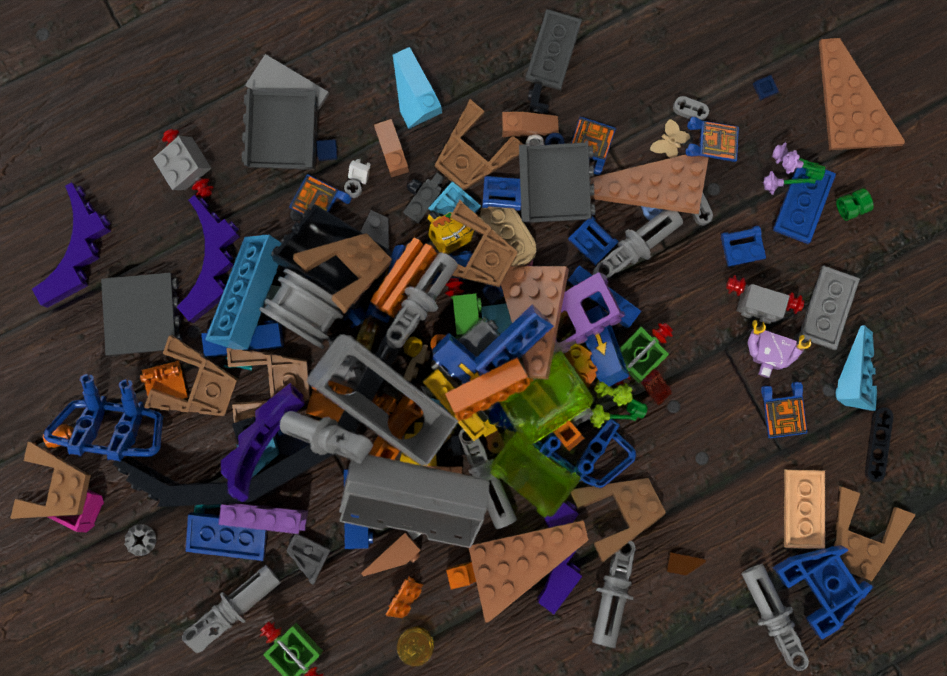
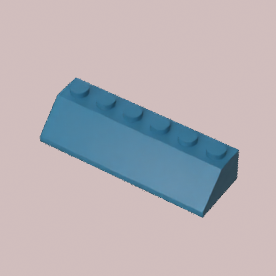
M271 235L244 237L206 336V341L234 350L248 349L261 314L259 309L260 307L264 308V301L270 291L279 265L273 261L271 253L276 246L280 247L282 243Z

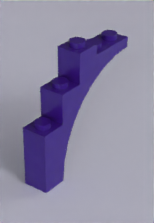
M72 182L65 186L73 210V230L70 244L57 268L43 282L32 288L39 304L47 308L88 286L85 281L87 276L80 269L100 259L97 254L99 250L93 241L111 232L108 226L110 225L108 218L95 212L93 206L85 200L86 193L83 188Z
M194 195L189 199V202L196 210L202 224L205 238V256L196 284L188 296L177 306L191 323H195L220 302L226 285L219 278L234 266L231 262L233 257L225 249L240 237L237 233L239 229L232 221L230 223L225 219L221 221L215 212L210 213L208 211L209 205L203 198L198 199Z
M291 383L255 411V422L238 435V447L221 460V473L228 481V493L241 502H244L249 497V486L255 467L272 438L280 430V421L283 415L288 411L297 412L305 405L303 394Z
M526 484L522 489L542 512L548 528L572 523L579 515L575 511L577 507L569 501L566 504L561 501L556 507L555 504L557 502L548 495L546 498L540 495L541 490L534 484L530 486ZM575 552L550 571L546 585L537 599L538 603L552 614L556 613L582 577L578 573L580 569L573 563L567 564Z

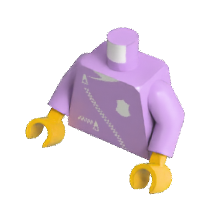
M757 320L752 322L754 330L751 331L747 342L753 362L762 364L759 375L770 378L772 369L780 370L787 368L798 359L804 349L811 346V339L807 343L802 342L805 338L804 335L799 337V344H796L797 341L766 331L764 321L760 327H756Z

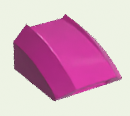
M87 490L82 515L52 516L48 518L76 532L87 533L95 526L96 518L101 506L104 504L101 495Z

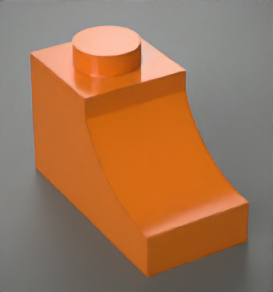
M472 561L447 567L446 569L451 590L476 582Z

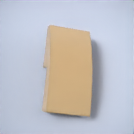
M423 345L421 352L410 361L404 375L407 381L412 382L413 378H417L419 368L416 367V364L424 365L425 361L429 362L431 351L428 350V345Z

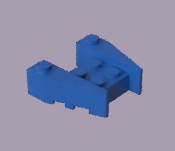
M842 545L792 556L773 567L782 583L788 588L805 579L822 605V608L807 616L806 620L815 634L822 640L840 629L844 624V620L849 614L853 613L860 600L864 599L873 588L871 584L865 581L860 584L856 583L839 557L849 551Z

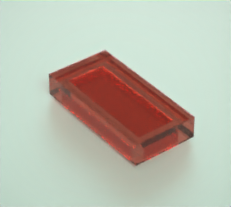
M655 369L640 382L658 405H661L672 393L660 373Z

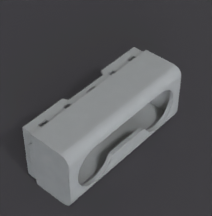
M340 335L333 342L306 381L421 466L429 464L458 423V420L353 338L346 335ZM347 355H352L419 405L424 415V422L417 435L410 439L396 438L389 430L388 414L357 391L344 395L338 394L328 385L329 379Z
M367 454L361 463L351 459L339 510L341 512L339 522L378 530L390 527L425 534L428 540L471 548L487 510L489 480ZM351 515L359 516V518L351 517ZM454 535L460 536L462 539L454 538Z

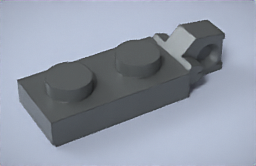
M436 173L431 181L427 179L403 214L417 224H420L429 211L428 208L440 195L442 188L439 185L444 180L443 176Z

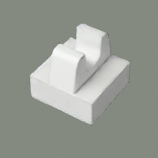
M360 159L352 160L349 166L348 178L366 184L369 177L370 163L364 165L360 163Z

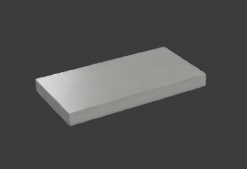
M266 54L245 85L252 91L307 93V91H316L319 95L318 111L329 95V92Z
M822 266L799 337L804 335V340L809 341L811 339V342L837 350L860 278Z

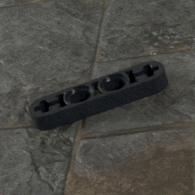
M878 408L872 416L865 466V476L871 482L882 481L886 474L893 424V413L889 408ZM884 412V415H887V419L882 421L879 414ZM877 424L886 425V427H877ZM878 430H882L885 433V438L882 441L876 438ZM875 449L882 451V457L879 460L873 456ZM872 462L881 463V466L872 465ZM876 468V472H879V475L874 478V475H871V471H875Z

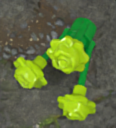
M598 381L594 388L597 392V398L600 399L608 394L614 396L613 402H616L618 406L628 403L627 412L630 415L609 414L604 412L602 405L596 404L595 408L591 409L593 415L589 419L594 423V427L601 428L604 420L630 419L636 421L637 417L643 418L646 415L647 405L633 398L631 393L633 388L629 387L627 383L613 389L603 381Z

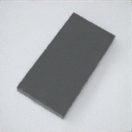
M546 9L526 74V81L561 91L582 19Z

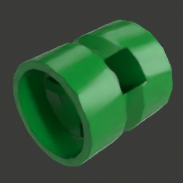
M864 188L852 192L851 195L842 196L836 201L838 212L845 221L856 218L859 214L868 213L874 208L872 197Z

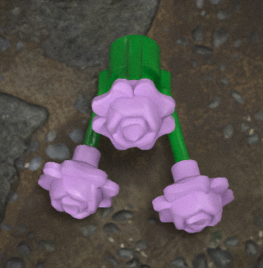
M786 142L783 145H777L772 156L776 159V164L783 161L782 166L786 169L787 174L794 172L795 168H806V176L809 178L777 179L773 171H770L769 176L764 177V189L769 190L771 195H774L777 187L784 184H815L816 180L821 181L823 179L825 166L799 158L796 150L788 152Z

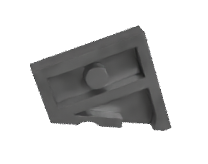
M371 210L361 233H367L373 240L389 249V219Z
M350 355L343 360L329 380L356 390L368 366Z
M294 534L286 551L295 560L299 569L307 576L308 581L314 584L331 549L301 534Z

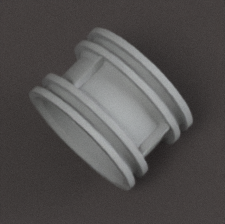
M285 268L283 272L286 276L278 279L281 282L280 289L272 300L266 298L264 301L267 303L265 309L260 307L259 310L314 345L324 349L323 341H329L330 339L327 336V331L336 318L343 319L342 310L332 301V295Z

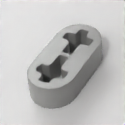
M681 96L673 104L674 112L688 119L697 117L703 121L709 114V108L706 104L688 97ZM681 102L685 103L683 110L679 109L680 105L678 104H681ZM699 108L702 109L703 114L701 116L697 115Z
M702 193L700 209L703 214L707 213L708 217L706 221L703 218L700 219V210L699 214L692 213V216L697 224L703 226L712 220L713 213L705 195Z

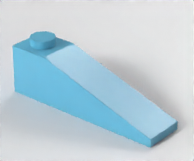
M410 47L393 54L400 113L408 129L441 114L442 107Z
M865 325L860 326L838 380V388L835 394L837 400L845 406L876 411L877 386H873L872 374H876L871 362V358L874 356L873 332Z

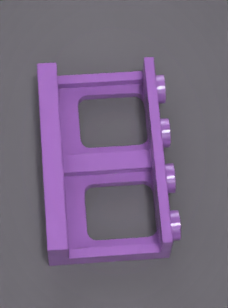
M598 272L565 291L561 312L567 311L576 329V333L560 343L556 340L554 352L563 354L569 351L572 345L587 341L588 336L603 332L604 327L615 325L621 321L622 317L626 316L623 311H620L607 285L608 280L604 274ZM599 291L610 310V314L592 324L581 303L584 299Z
M246 503L221 504L219 525L299 534L300 530H306L308 511Z

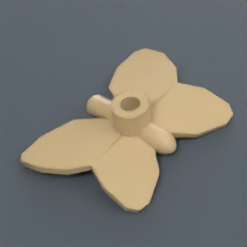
M670 119L665 124L667 135H662V138L665 140L654 142L650 150L660 154L666 153L669 158H673L678 155L677 148L681 147L680 143L688 141L690 135L680 131L678 124Z

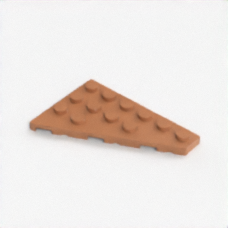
M821 39L819 41L829 150L904 145L903 137L841 39Z
M682 155L592 177L591 184H594L595 196H591V199L699 214L709 157Z
M511 266L501 284L512 323L533 304L554 325L522 356L526 374L529 378L549 379L569 272L566 266Z
M584 520L473 544L469 548L485 623L490 622L588 541Z

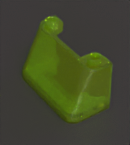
M560 351L552 357L549 379H535L524 391L516 392L506 400L499 401L523 440L527 444H533L588 409L593 403V397L565 355Z
M519 428L489 465L490 473L497 479L501 478L537 508L539 514L544 517H552L581 480V477L575 472L571 475L565 473L566 469L564 467L562 469L538 451L531 445L533 443L531 440L527 442L525 439L527 433Z

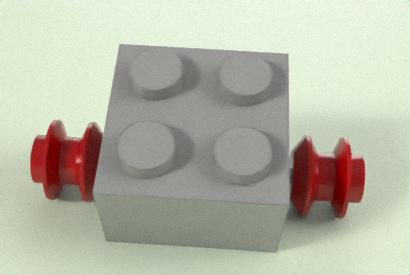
M167 130L163 134L162 141L168 142V144L153 160L172 190H186L193 184L192 190H198L197 197L206 198L210 196L214 187L207 185L209 179H201V177L211 167L192 137L178 136V130Z
M736 275L733 278H729L726 289H729V294L732 291H736L737 296L741 295L736 310L741 312V316L747 318L754 316L760 318V322L764 321L767 324L782 319L785 310L788 311L790 308L796 314L803 309L805 302L802 300V295L795 298L794 293L786 295L753 284L748 286L746 285L745 278L739 281L736 279Z

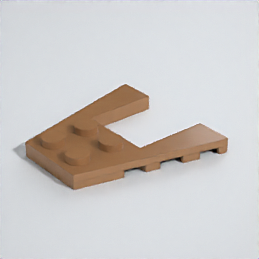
M471 99L435 164L436 169L463 191L519 155V145H524L512 136L488 162L465 143L461 138L484 114V110Z
M459 200L450 217L482 234L483 237L466 267L458 264L452 276L500 287L518 252Z
M367 233L294 254L293 260L305 272H308L337 255L359 278L332 296V301L344 313L348 311L349 307L359 299L360 295L371 286V283L382 274L392 261Z
M169 335L163 354L200 367L188 401L152 388L144 408L225 416L238 379L173 335Z
M226 348L228 367L268 365L271 398L291 383L303 394L304 401L310 400V387L306 382L309 376L307 360L252 350ZM267 401L233 403L234 423L256 417L255 411Z
M28 442L24 461L53 467L54 471L46 505L15 499L11 519L82 515L91 475L74 465L66 463L64 459L56 457L45 448L39 447L37 443Z
M649 478L607 484L602 488L592 486L569 491L577 510L613 495L629 527L594 543L602 563L666 513Z
M839 486L838 520L835 529L837 532L834 546L842 545L849 550L839 557L851 574L872 581L915 517V514L894 507L882 543L848 531L860 493Z

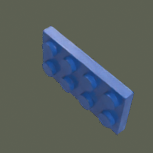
M803 167L796 168L792 179L809 178L806 176V168ZM825 169L823 179L821 181L816 180L815 184H790L773 231L809 244L836 173Z
M194 512L188 514L186 552L264 560L267 530L219 525V515Z

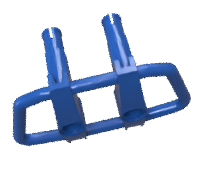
M85 374L80 378L85 400L70 402L44 431V438L48 442L67 447L69 454L80 456L84 452L105 454L108 460L120 462L124 456L149 457L155 455L160 450L163 416L157 411L144 408L143 402L137 401L132 381L128 380L127 384V379L119 383L122 404L109 403L106 401L105 396L100 398L93 376L90 374L88 377V374ZM86 407L77 420L70 439L52 435L75 408ZM105 410L124 412L115 426L109 446L92 445L91 443L98 436ZM145 415L155 419L152 447L149 449L131 448L136 441L142 416Z
M544 389L549 397L559 401L552 389ZM534 409L532 410L525 429L526 437L539 449L538 452L547 459L550 457L571 472L569 475L578 481L582 480L586 484L602 488L635 461L636 451L634 447L616 431L620 424L613 419H609L606 422L604 421L601 429L587 443L585 450L574 466L555 452L560 447L561 441L552 430L544 443L535 436L533 429L539 415ZM612 438L628 452V457L601 480L587 475L593 471V464L605 452ZM594 442H598L601 446V450L598 453H594L591 450V445Z

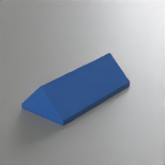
M532 304L475 358L477 370L485 374L515 358L519 360L554 325Z

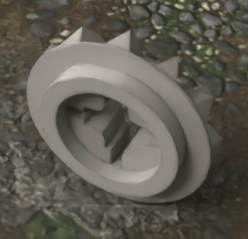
M144 524L133 526L124 536V545L127 547L128 552L135 556H143L150 553L156 544L155 532ZM145 535L142 540L144 545H135L137 542L136 536L141 537Z

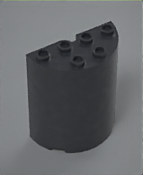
M314 204L310 210L306 209L302 220L294 224L292 228L293 233H287L282 239L280 247L276 246L271 253L275 263L293 271L333 296L359 278L337 255L305 272L293 260L294 254L362 235L363 233ZM376 242L391 258L393 252ZM378 278L349 307L354 311L363 303L377 283Z

